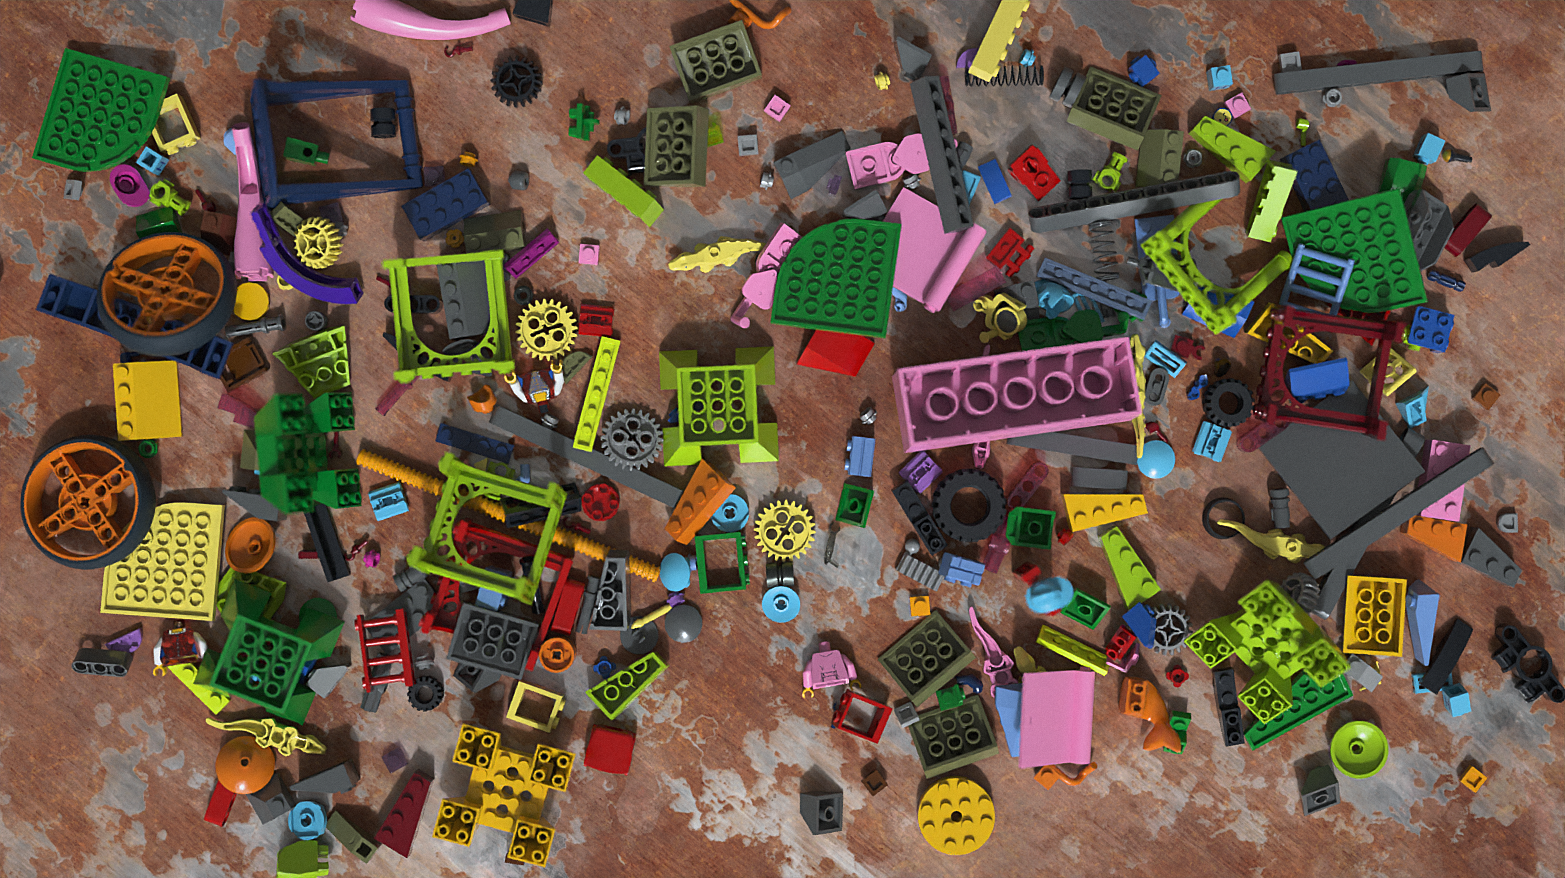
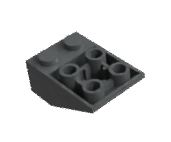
M229 486V489L222 490L223 494L258 519L272 521L287 520V514H284L261 497V489L254 488L246 491L247 487Z

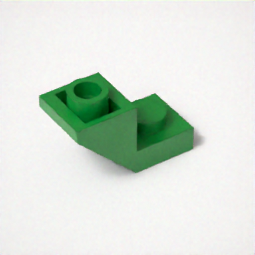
M1172 710L1169 724L1179 735L1181 752L1178 753L1163 746L1164 752L1173 754L1183 753L1187 744V728L1191 722V713Z

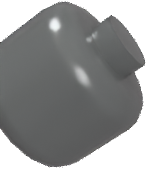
M513 171L511 176H509L508 182L512 189L524 191L529 186L530 180L527 172Z

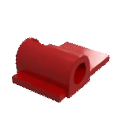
M1031 144L1009 165L1010 167L1007 170L1018 183L1025 185L1039 202L1061 180L1048 165V160L1041 151Z

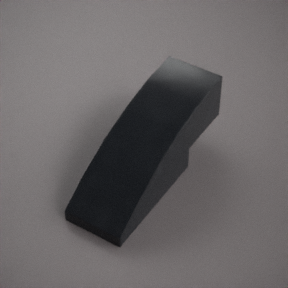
M1513 242L1494 246L1477 252L1463 261L1472 273L1480 271L1488 264L1491 268L1499 267L1530 246V243Z

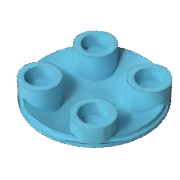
M1160 440L1144 443L1143 455L1137 460L1138 468L1144 475L1150 478L1165 477L1172 471L1175 465L1174 451L1167 443Z
M671 553L665 556L660 565V579L663 585L670 591H680L690 585V560L678 553Z

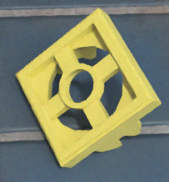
M1392 348L1390 349L1389 360L1394 361L1388 363L1387 366H1391L1393 371L1390 374H1386V378L1391 377L1395 381L1389 384L1384 383L1383 393L1386 396H1389L1417 372L1415 367ZM1376 357L1360 370V374L1368 380L1370 385ZM1397 366L1402 367L1403 372L1401 376L1395 373Z

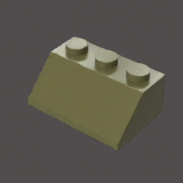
M1167 129L1146 131L1139 148L1135 188L1178 181L1184 131Z
M521 210L464 219L466 253L499 250L506 252L523 249L527 246Z

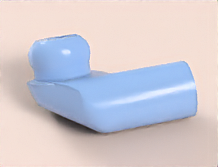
M893 287L892 294L895 296L894 308L897 312H902L907 307V295Z
M530 464L520 465L521 475L515 480L529 483L531 480Z

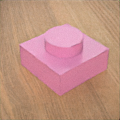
M1243 93L1224 102V105L1232 114V119L1251 110Z
M774 95L764 112L780 122L791 106Z
M580 244L579 264L598 265L600 246Z

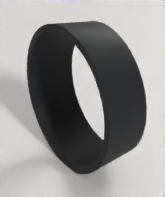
M1216 498L1204 508L1202 514L1203 526L1207 533L1214 538H1232L1240 532L1237 531L1231 536H1221L1212 530L1209 524L1210 511L1218 503H1234L1241 511L1242 524H1245L1244 511L1237 502L1230 498Z

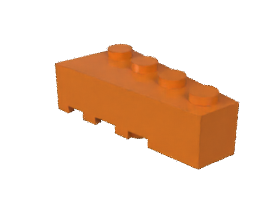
M701 459L664 529L676 541L688 545L736 487L712 463Z

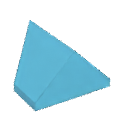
M1429 386L1395 403L1407 427L1410 429L1427 421L1425 412Z

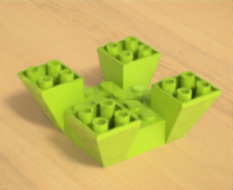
M774 346L735 348V366L698 367L697 350L659 351L661 390L678 389L679 427L662 428L664 466L699 465L702 459V445L739 444L741 463L779 461L777 423H758L756 386L775 385ZM715 381H720L723 385L719 392L712 390V383ZM736 399L743 402L742 409L738 411L732 408V402ZM720 400L723 402V409L721 411L713 409L714 401ZM697 401H701L704 404V409L701 412H695L693 409V405ZM716 420L724 422V428L721 431H717L713 427Z
M1270 580L1265 581L1239 600V603L1244 608L1234 614L1209 621L1184 639V642L1210 669L1234 652L1255 674L1237 697L1264 724L1293 706L1290 676L1301 668L1321 687L1351 668L1348 660L1323 629L1278 583Z

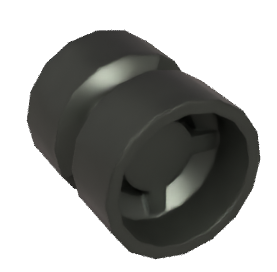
M782 562L779 566L777 563H766L767 588L778 587L780 584L787 587L794 586L793 562Z

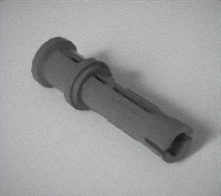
M283 314L270 318L265 316L259 321L225 326L227 338L257 332L268 334L274 330H286Z
M588 575L587 577L589 581L586 590L583 591L585 599L575 629L578 633L582 629L581 634H587L601 583V577Z

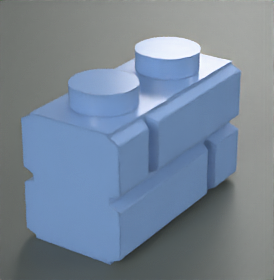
M852 436V440H848L847 451H850V457L845 460L844 470H848L849 475L871 477L875 439Z
M945 552L938 573L945 576V581L955 583L956 580H959L961 585L971 587L972 584L978 586L982 579L985 563Z

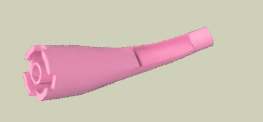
M356 0L353 9L356 10V15H351L352 21L364 27L395 36L425 40L466 38L491 32L511 24L505 8L489 12V16L472 20H441L399 0Z
M238 123L232 126L239 186L237 227L234 241L235 278L239 280L243 276L247 277L250 282L268 281V276L270 278L274 277V269L269 265L259 249L263 240L260 238L257 226L251 217V212L256 205L264 203L258 162L250 125L248 123Z

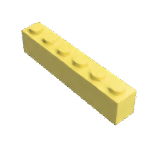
M1001 1L968 73L988 82L992 76H997L1000 66H998L999 60L1004 61L1008 52L1005 47L1007 43L1011 45L1016 35L1013 33L1015 27L1019 28L1023 17L1020 15L1022 11H1027L1031 1Z

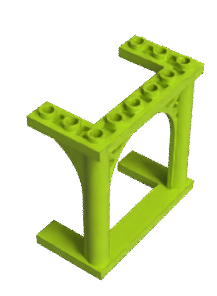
M503 250L382 260L383 268H389L399 362V369L394 371L395 380L399 379L400 383L412 382L416 376L421 375L422 379L434 378L433 374L450 377L453 376V372H461V375L473 374L472 371L480 370L481 374L492 373V369L499 370V374L511 373V369L515 368V360L512 358L502 260L504 259ZM485 260L490 308V325L486 336L478 346L464 354L443 355L434 352L421 342L413 327L407 267ZM490 337H494L493 343L495 342L496 347L488 343ZM414 344H418L420 349L413 354V350H415ZM484 346L489 347L493 351V357L490 359L483 357L480 349ZM427 352L429 354L428 362L420 365L417 362L419 354ZM472 354H477L479 359L482 361H479L475 358L471 360L470 356ZM433 358H439L441 360L439 364L438 362H435L432 366H429L432 363ZM453 358H458V362L454 363Z
M445 452V455L440 459L439 467L440 471L448 477V480L442 486L443 495L436 504L437 513L435 519L433 518L430 522L429 529L431 531L429 537L425 538L423 548L414 546L413 550H410L407 561H409L408 565L425 574H430V572L512 596L526 604L532 605L567 493L556 483L550 482L548 489L470 467L454 454ZM472 483L475 484V487H480L478 491H474ZM461 484L467 485L469 489V494L466 497L461 496L458 489ZM498 493L550 508L528 580L519 577L517 580L468 564L461 558L454 546L452 529L455 517L465 503L478 495ZM455 496L459 498L457 505L453 504V502H456ZM450 516V517L452 518V520L448 522L447 520H448V517ZM443 534H447L446 541H441L444 538ZM443 545H449L450 551L448 554L439 556L437 553L438 549ZM452 555L456 557L455 562L450 559Z

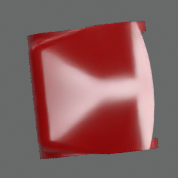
M593 724L583 766H589L607 773L628 776L637 733L607 725Z

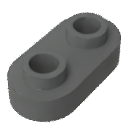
M1157 368L1149 374L1145 388L1146 398L1144 400L1148 405H1159L1164 399L1169 382V374L1165 369ZM1157 374L1161 376V381L1159 382L1155 379ZM1151 393L1156 394V398L1154 400L1150 398Z

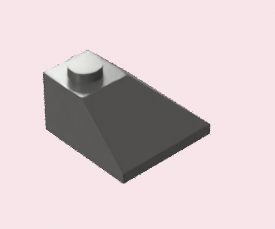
M898 36L894 49L901 73L904 74L905 79L914 82L922 77L932 55Z
M1466 73L1446 79L1445 89L1451 100L1470 112L1491 111L1485 73Z
M874 190L844 209L842 215L847 219L882 221L885 218L884 215L887 213V209L877 190Z
M1034 280L994 290L995 297L998 294L1006 293L1026 304L1027 306L1023 310L1026 313L1027 320L1040 318L1039 302ZM1003 301L1000 304L998 310L1008 306L1009 304Z
M459 663L453 676L472 692L476 693L499 681L501 674Z
M1329 764L1316 767L1308 775L1301 791L1304 816L1341 803L1339 782Z
M278 772L272 776L265 787L257 792L246 794L262 824L281 816L297 805Z
M812 791L800 793V814L813 835L842 831L843 792Z

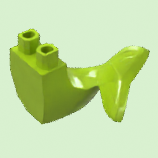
M303 840L284 846L277 852L276 878H317V876L328 875L329 863L318 862V858H328V845H318V841Z

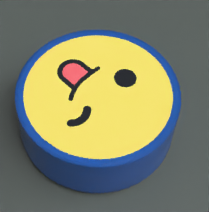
M1220 108L1213 113L1212 119L1228 126L1232 122V114L1228 109Z

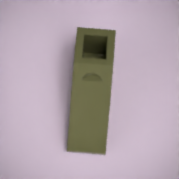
M337 810L327 821L326 828L353 855L366 864L382 845L381 842L374 839L373 836Z

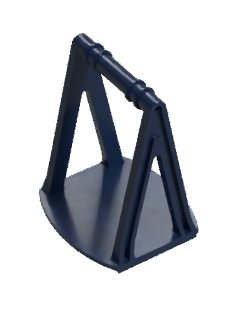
M253 79L250 104L263 202H265L268 210L273 211L281 202L289 205L423 188L421 174L423 167L420 165L419 160L421 154L418 152L413 115L415 109L412 108L413 97H411L409 81L278 83L264 79ZM395 92L396 99H394V102L397 104L396 114H398L403 148L402 159H404L405 163L403 170L406 171L407 179L276 185L267 107Z

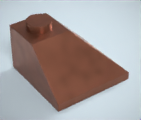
M204 210L200 228L201 238L218 248L223 255L230 256V253L234 252L237 218Z

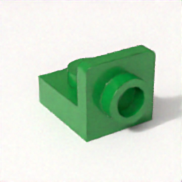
M954 684V687L936 691L941 711L962 706L963 699H966L963 688H959L958 684Z

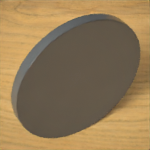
M644 616L632 617L628 630L620 631L622 645L633 654L648 653L655 647L658 641V629L653 621L644 624L640 628H631L635 620L642 619Z

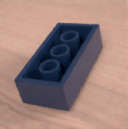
M1320 139L1279 159L1282 163L1292 165L1297 171L1292 187L1304 211L1349 200Z
M468 168L403 204L402 208L419 239L425 242L491 204L475 175Z

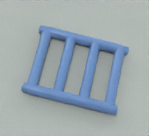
M1299 243L1279 300V305L1319 312L1287 302L1292 291L1331 303L1332 306L1329 314L1337 315L1355 260L1351 258L1345 260L1305 248L1304 244ZM1302 255L1344 267L1342 277L1338 278L1299 266ZM1296 274H1302L1338 285L1335 296L1293 284Z

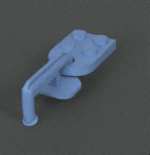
M1174 215L1135 219L1139 260L1146 255L1140 245L1174 220ZM1171 248L1170 252L1177 254V250ZM1141 281L1142 293H1145L1147 299L1151 301L1158 300L1160 326L1168 327L1171 321L1168 318L1166 299L1176 298L1180 292L1148 283L1143 286Z

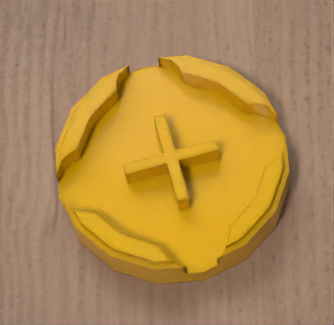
M248 282L241 284L237 287L234 313L244 320H259L265 316L270 307L268 292L264 287L256 283Z

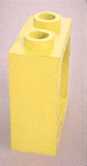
M174 94L164 99L160 115L178 107L189 133L165 144L157 124L152 131L160 151L168 155L177 153L179 148L183 146H193L197 143V140L201 139L186 103L179 94Z
M522 679L518 682L506 718L550 733L552 728L556 729L560 718H557L559 710L562 711L566 700L563 697L565 694ZM526 689L556 699L547 725L517 714Z

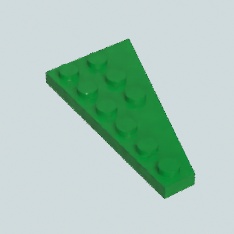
M1303 670L1291 682L1293 706L1266 724L1257 717L1243 731L1250 749L1253 751L1352 697L1353 693L1343 673L1321 687Z

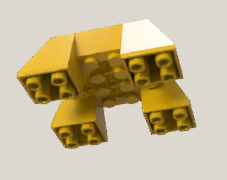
M463 723L452 762L473 767L466 796L442 799L432 837L470 847L479 825H485L514 833L508 858L546 867L556 829L542 816L549 788L566 792L576 753L538 744L534 755L502 746L501 733ZM509 767H515L518 770V774L512 775L509 772ZM486 781H492L494 783V788H488L486 786ZM504 786H511L513 793L505 792ZM523 791H529L532 797L529 799L525 798ZM499 805H506L508 811L502 812L499 808Z

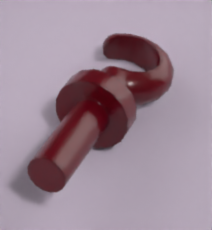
M459 45L453 49L451 55L447 54L448 47H446L444 54L448 58L455 56L456 53L462 55V52L473 51V46L462 48Z
M569 517L563 520V525L566 528L574 527L575 531L581 530L587 534L591 532L590 529L581 526L580 522H572L568 526L566 520Z
M365 539L359 545H354L351 551L352 558L349 559L347 553H345V559L347 561L354 560L355 553L359 554L369 541Z

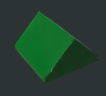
M163 207L136 216V233L139 238L164 232L183 233L176 210L172 207Z
M844 483L835 520L865 528L874 490Z
M1073 586L1072 600L1068 605L1061 608L1062 611L1060 613L1094 630L1109 611L1111 605Z

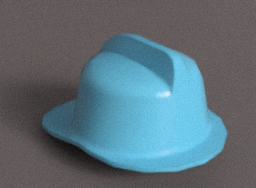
M1051 577L1032 584L1027 590L1026 602L1034 612L1046 613L1068 605L1072 600L1073 587L1065 578Z

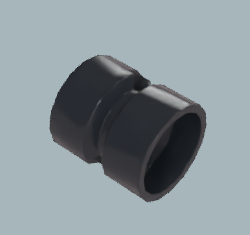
M394 108L370 109V121L374 123L371 125V137H396V125L393 124L396 120Z
M1079 169L1067 171V183L1070 184V187L1067 188L1068 199L1077 200L1092 197V186L1089 185L1092 182V170Z

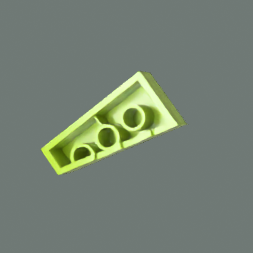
M1207 116L1201 118L1188 133L1231 171H1236L1239 174V178L1245 183L1251 181L1276 152Z
M597 155L583 174L607 194H610L618 203L624 205L632 214L639 217L647 226L651 227L664 210L655 200L656 196L649 190L643 191L641 189L642 185L635 179L630 181L626 178L628 174L621 168H618V170L613 168L614 163L608 158L604 157L602 159Z
M1268 159L1245 232L1248 237L1271 242L1272 237L1275 238L1278 221L1283 215L1284 205L1297 174L1292 165Z
M652 652L587 690L585 693L610 720H613L670 665L658 652Z

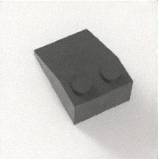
M351 758L298 780L290 786V789L293 791L336 793L340 791L343 794L356 787V782L360 780V777Z

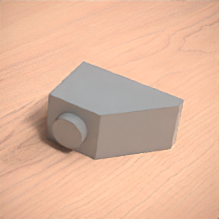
M1350 654L1347 660L1351 668L1344 673L1372 692L1383 676L1360 658Z
M348 663L321 667L317 670L313 669L307 677L309 681L306 685L321 697L326 698L337 686L351 665Z

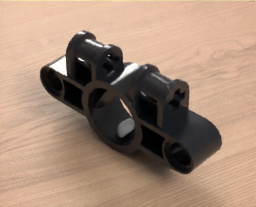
M646 127L639 132L637 137L615 139L607 145V151L613 159H627L629 176L645 171V155L641 152L643 150V143L641 141L646 136ZM615 145L621 146V151L618 154L611 152L612 147Z
M1508 624L1498 625L1495 629V635L1502 646L1492 653L1490 657L1499 664L1503 673L1511 670L1516 677L1521 679L1515 684L1514 688L1522 693L1526 703L1536 700L1541 695L1545 699L1556 703L1563 702L1565 700V688L1551 672L1553 663L1550 654L1542 647L1529 644L1515 626ZM1508 628L1510 634L1505 638L1504 631ZM1529 650H1536L1538 652L1537 656L1541 658V667L1532 676H1525L1526 673L1520 668L1521 657H1524ZM1556 689L1557 695L1553 698L1552 691Z

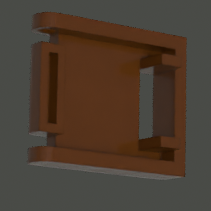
M251 337L232 346L226 365L234 379L227 380L224 373H222L220 378L228 393L235 391L269 371L268 367L260 369V367L265 365V362L255 344L247 346L252 341Z

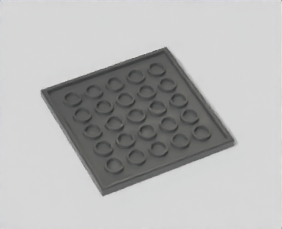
M1351 380L1344 394L1339 396L1331 394L1313 408L1365 416L1368 399ZM1379 414L1378 418L1384 420ZM1291 423L1258 447L1330 540L1425 472L1389 425L1387 426L1385 441L1362 435L1359 432Z

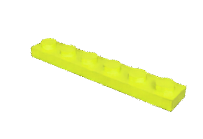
M601 337L573 448L592 452L620 346L619 340Z

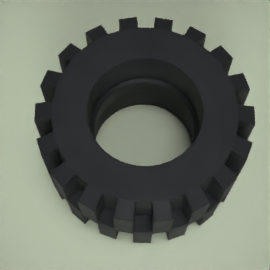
M1229 378L1215 381L1213 385L1208 386V390L1203 394L1205 398L1202 399V404H1204L1202 409L1203 412L1207 413L1205 416L1211 419L1212 423L1222 427L1238 426L1240 423L1246 422V418H1250L1252 415L1250 412L1255 407L1252 406L1255 398H1252L1251 394L1253 392L1248 390L1249 386L1247 384H1243L1241 380ZM1226 391L1232 392L1238 401L1237 408L1232 414H1225L1219 407V398Z

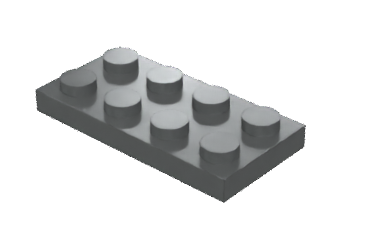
M424 578L371 619L393 616V614H396L395 610L406 608L409 635L411 637L422 628L419 626L420 620L427 610L430 611L433 604L430 601L433 593L437 592L428 580ZM446 604L444 605V610L448 608ZM394 624L366 628L373 638L393 636L398 633V626ZM392 643L379 646L387 655L400 644Z

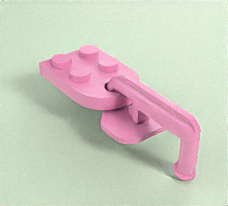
M922 134L904 137L899 146L895 143L883 142L845 152L854 190L896 180L903 174L904 170L912 174L929 170ZM954 139L955 147H957L958 142Z
M782 222L756 260L757 273L749 275L742 286V293L745 297L731 316V321L742 328H747L750 325V320L743 316L752 303L762 309H769L773 306L775 287L781 265L794 245L803 238Z

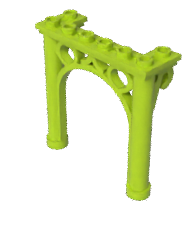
M1222 199L1188 206L1167 226L1140 245L1144 252L1156 263L1158 269L1166 275L1170 283L1182 294L1183 299L1192 306L1195 313L1202 318L1215 335L1237 322L1236 315L1281 273L1289 270L1293 261V257L1288 252L1280 251L1242 287L1235 289L1217 286L1206 279L1192 261L1188 248V236L1192 226ZM1181 234L1180 243L1173 242ZM1171 248L1181 252V261L1175 260L1171 255ZM1184 264L1186 266L1184 268L1185 272L1181 269V266H1183ZM1196 286H1198L1199 288L1203 286L1204 289L1200 291ZM1207 292L1216 293L1217 305L1211 303L1207 297ZM1234 295L1228 302L1225 303V296Z

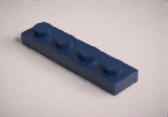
M443 423L440 424L435 440L436 442L507 464L510 463L515 445Z

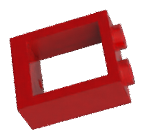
M846 689V692L841 695L838 710L833 714L832 724L837 729L878 744L893 708L883 702ZM853 698L878 707L867 732L843 723Z

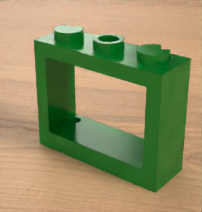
M741 531L695 535L700 594L746 590V585H750L749 573H745V566L748 565L747 554H743V547L746 546L745 535H741ZM736 538L740 583L708 586L704 541Z

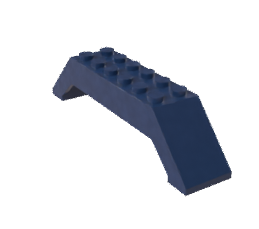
M49 273L36 310L113 337L104 326L99 315L97 306L98 289ZM116 297L115 314L124 325L132 328L142 312L140 305ZM178 319L166 321L159 333L180 329L189 324ZM216 335L206 344L192 351L163 357L189 366L200 373L220 379L234 343Z

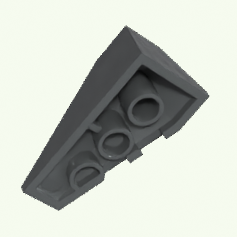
M843 131L775 161L774 167L790 199L809 191L851 147Z

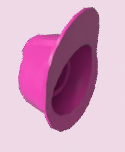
M125 164L113 168L109 180L119 199L124 204L132 207L145 204L149 199V190L139 172L134 167Z

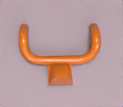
M729 0L738 10L728 20V23L732 24L742 20L745 29L752 23L763 29H772L791 13V8L785 7L772 21L768 22L758 17L739 0Z
M1095 762L1090 763L1080 771L1076 778H1070L1054 764L1042 766L1033 778L1047 790L1058 779L1068 785L1075 786L1080 784L1088 774L1097 769V764Z

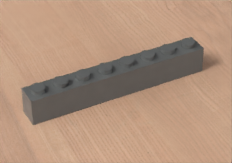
M924 76L910 83L944 234L961 232L974 227L940 78L939 76Z

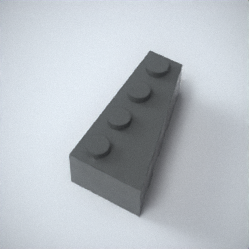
M610 550L605 560L589 630L627 631L631 623L629 550Z

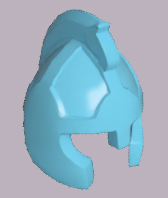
M1044 279L1035 282L1039 306L1046 310L1045 315L1049 319L1056 318L1060 312L1068 311L1072 307L1074 299L1062 285Z

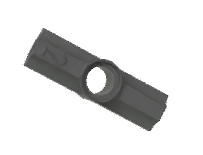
M379 652L376 657H383V656H390V655H389V654L386 655L385 653H380V652ZM393 663L375 665L371 672L372 678L389 675ZM389 683L373 685L374 691H365L360 708L376 713L382 695L385 693Z

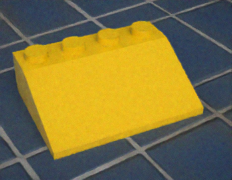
M152 361L113 364L118 441L183 437L178 362Z
M1347 575L1343 653L1402 657L1407 579Z

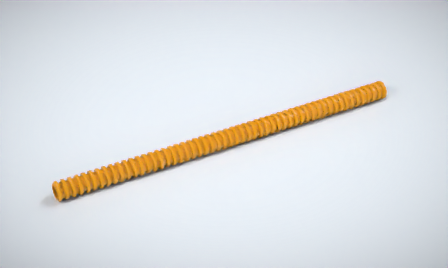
M362 449L359 452L356 460L357 465L362 464V467L367 466L370 470L379 471L380 474L385 473V476L390 475V478L395 477L397 481L407 482V485L413 484V487L418 486V489L421 490L423 488L425 492L435 493V496L440 495V498H442L444 480L439 481L438 478L434 479L433 476H427L426 473L422 474L421 471L416 472V469L411 470L409 466L406 468L404 464L394 463V460L388 461V458L383 459L381 455L378 457L376 453L366 452V449ZM459 487L460 495L466 497L469 491L467 492L466 489L461 490V487ZM480 495L463 505V507L468 506V509L473 508L475 512L478 510L480 514L485 513L486 516L491 515V518L496 517V520L501 519L505 523L504 512L499 502L494 503V500L489 501L487 497L484 499ZM455 496L456 502L458 504L459 498ZM544 520L520 525L518 529L523 528L524 531L528 530L531 534L534 532L536 536H542L546 523ZM560 526L556 528L552 541L553 543L555 541L558 542L557 544L559 545L563 544L564 547L569 546V549L574 548V551L579 550L581 554L584 552L586 556L591 555V558L601 559L602 562H605L610 550H616L615 548L610 549V546L605 547V544L600 545V542L595 543L593 539L590 541L588 537L583 538L582 535L577 536V533L572 534V531L567 532L565 528L562 530ZM633 555L629 556L630 573L634 572L636 573L635 575H641L642 578L647 577V580L652 579V582L657 581L661 566L655 567V564L650 565L648 561L645 563L643 559L640 561L638 557L633 558Z

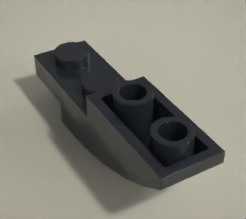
M908 480L892 488L893 495L930 554L933 556L947 547L946 541Z
M1232 667L1213 670V689L1224 744L1226 747L1245 744L1234 670Z

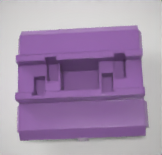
M922 450L899 471V475L903 479L908 480L913 489L921 494L943 471Z

